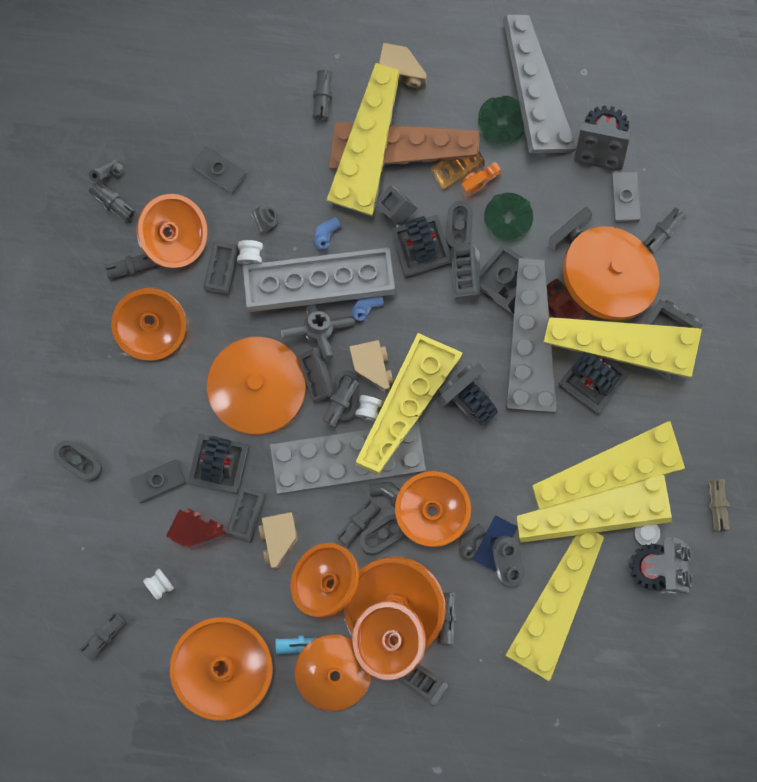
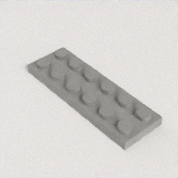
M390 247L243 265L247 312L395 294Z
M419 422L414 424L379 475L355 465L371 429L270 444L277 494L281 495L426 472Z

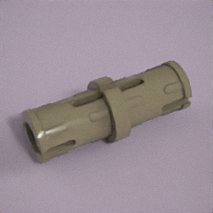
M718 479V490L716 489V480L708 481L711 495L709 509H712L713 530L714 532H720V521H722L723 531L730 530L727 512L729 502L726 501L725 480Z

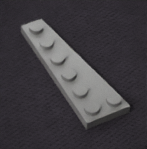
M506 15L503 21L529 153H573L576 150V144L529 15Z
M518 259L506 408L556 412L551 345L543 343L549 319L544 260Z

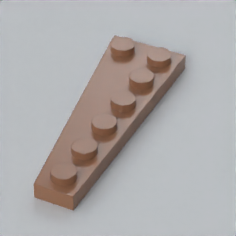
M334 123L329 164L331 171H337L354 123ZM389 125L383 166L385 164L399 163L401 165L417 161L433 162L437 160L478 157L480 131Z

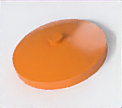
M607 226L588 229L575 238L565 253L563 277L569 293L584 310L598 318L609 321H625L635 318L651 305L657 295L659 271L656 261L649 249L637 237L627 231Z
M248 337L231 343L218 354L208 373L207 395L213 411L227 427L245 435L262 436L283 429L298 415L306 396L307 384L299 359L286 345L267 337Z
M391 556L372 561L358 571L357 588L349 603L344 607L345 620L352 636L357 620L366 609L381 602H396L411 609L421 621L425 632V649L437 638L444 624L446 604L440 584L427 568L411 559ZM394 636L393 642L397 645L399 640L397 636Z
M227 617L206 619L188 629L177 642L170 661V679L179 700L196 715L215 721L236 719L252 711L267 694L273 674L271 653L261 635L248 624Z

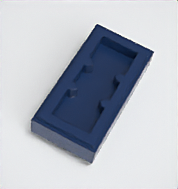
M495 515L472 561L495 572L493 544L501 536L513 538L518 526Z

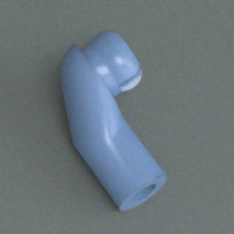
M336 216L317 226L313 240L316 248L326 249L329 246L331 232L341 227Z
M376 296L358 299L351 311L354 319L362 321L371 308L384 306L383 297Z

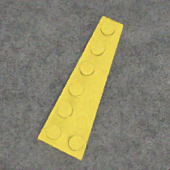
M375 63L327 197L329 203L372 217L374 216L376 208L374 203L377 201L380 175L383 169L384 153L388 141L387 136L400 74L399 70Z
M549 317L543 343L691 378L702 329Z
M417 334L355 465L377 475L380 474L460 361L462 352L424 335Z
M668 421L532 485L540 510L659 475L684 470L685 466L671 422Z
M659 475L517 516L520 543L670 523L672 522L665 476Z
M586 533L575 536L505 655L548 682L554 672L604 537L598 533Z

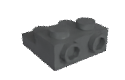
M502 244L480 270V290L513 314L518 259L523 257Z

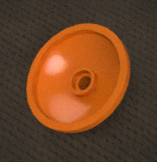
M165 194L149 201L140 212L136 226L137 239L142 251L152 262L166 268H179L192 263L202 253L207 241V224L202 211L193 201L182 195ZM164 228L169 232L167 237L163 234Z
M141 288L128 293L118 302L113 311L111 328L116 343L128 355L140 360H158L172 354L182 343L186 332V317L179 302L169 293L156 288ZM147 316H152L154 318V321L149 323L145 320V318Z
M428 471L413 476L401 487L395 502V516L401 531L411 541L426 547H440L455 541L464 532L471 516V503L467 491L457 479L443 472ZM431 507L437 511V514L434 516H430L427 512Z
M323 543L309 549L299 559L291 576L290 590L295 605L303 613L316 618L329 617L341 611L353 597L358 584L359 572L354 556L349 550L335 543Z
M381 602L366 609L357 620L352 637L354 654L361 667L370 675L384 680L399 679L411 673L423 657L426 642L424 628L417 615L405 605L396 602ZM394 636L398 637L399 641L397 645H395L393 642Z
M328 634L315 638L302 649L295 664V682L300 694L309 704L325 711H340L356 704L366 693L371 680V675L361 667L356 659L352 639L343 635ZM333 671L339 672V677L336 680L330 678V674Z

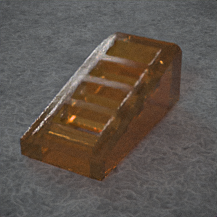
M478 150V157L474 158L475 161L473 163L469 158L463 159L467 166L464 169L458 159L442 160L433 166L431 171L444 190L465 178L468 174L484 167L485 159ZM451 163H453L456 169L458 170L457 174H455L451 169ZM445 168L450 176L448 180L444 177L441 169Z

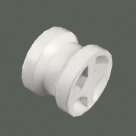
M252 240L239 241L240 255L237 256V263L242 265L262 263V258L259 255L263 244Z
M360 395V407L356 410L355 416L375 422L384 401Z
M160 568L155 571L154 576L143 580L157 601L162 598L163 593L174 589Z

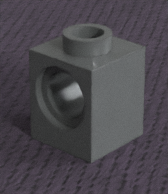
M392 185L374 203L400 226L417 209L402 192Z

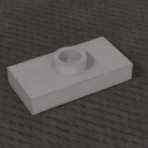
M637 172L612 173L615 223L640 221Z

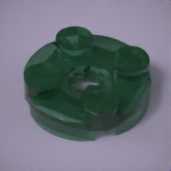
M510 96L493 97L484 102L478 113V128L486 140L493 144L508 146L522 136L525 129L518 100ZM497 116H507L506 121L508 123L506 125L497 124Z
M515 193L495 195L485 208L484 224L498 241L506 243L518 241L519 238H522L530 231L533 224V211L530 202ZM512 212L516 219L511 220L510 223H505V218H502V215Z

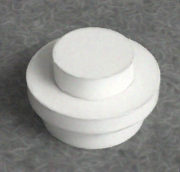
M657 524L636 527L635 538L641 545L656 543L660 538V529Z

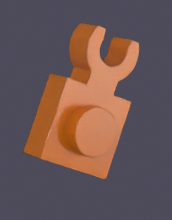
M492 163L484 171L481 170L476 174L472 172L462 180L461 191L466 198L501 174V169L497 163Z

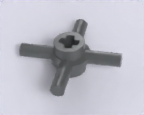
M315 304L305 305L309 316L304 320L303 325L281 329L282 339L306 335L310 342L319 344L323 359L325 361L331 360L333 354L327 338L332 334L333 329L354 326V317L348 316L330 320L326 313L317 311Z

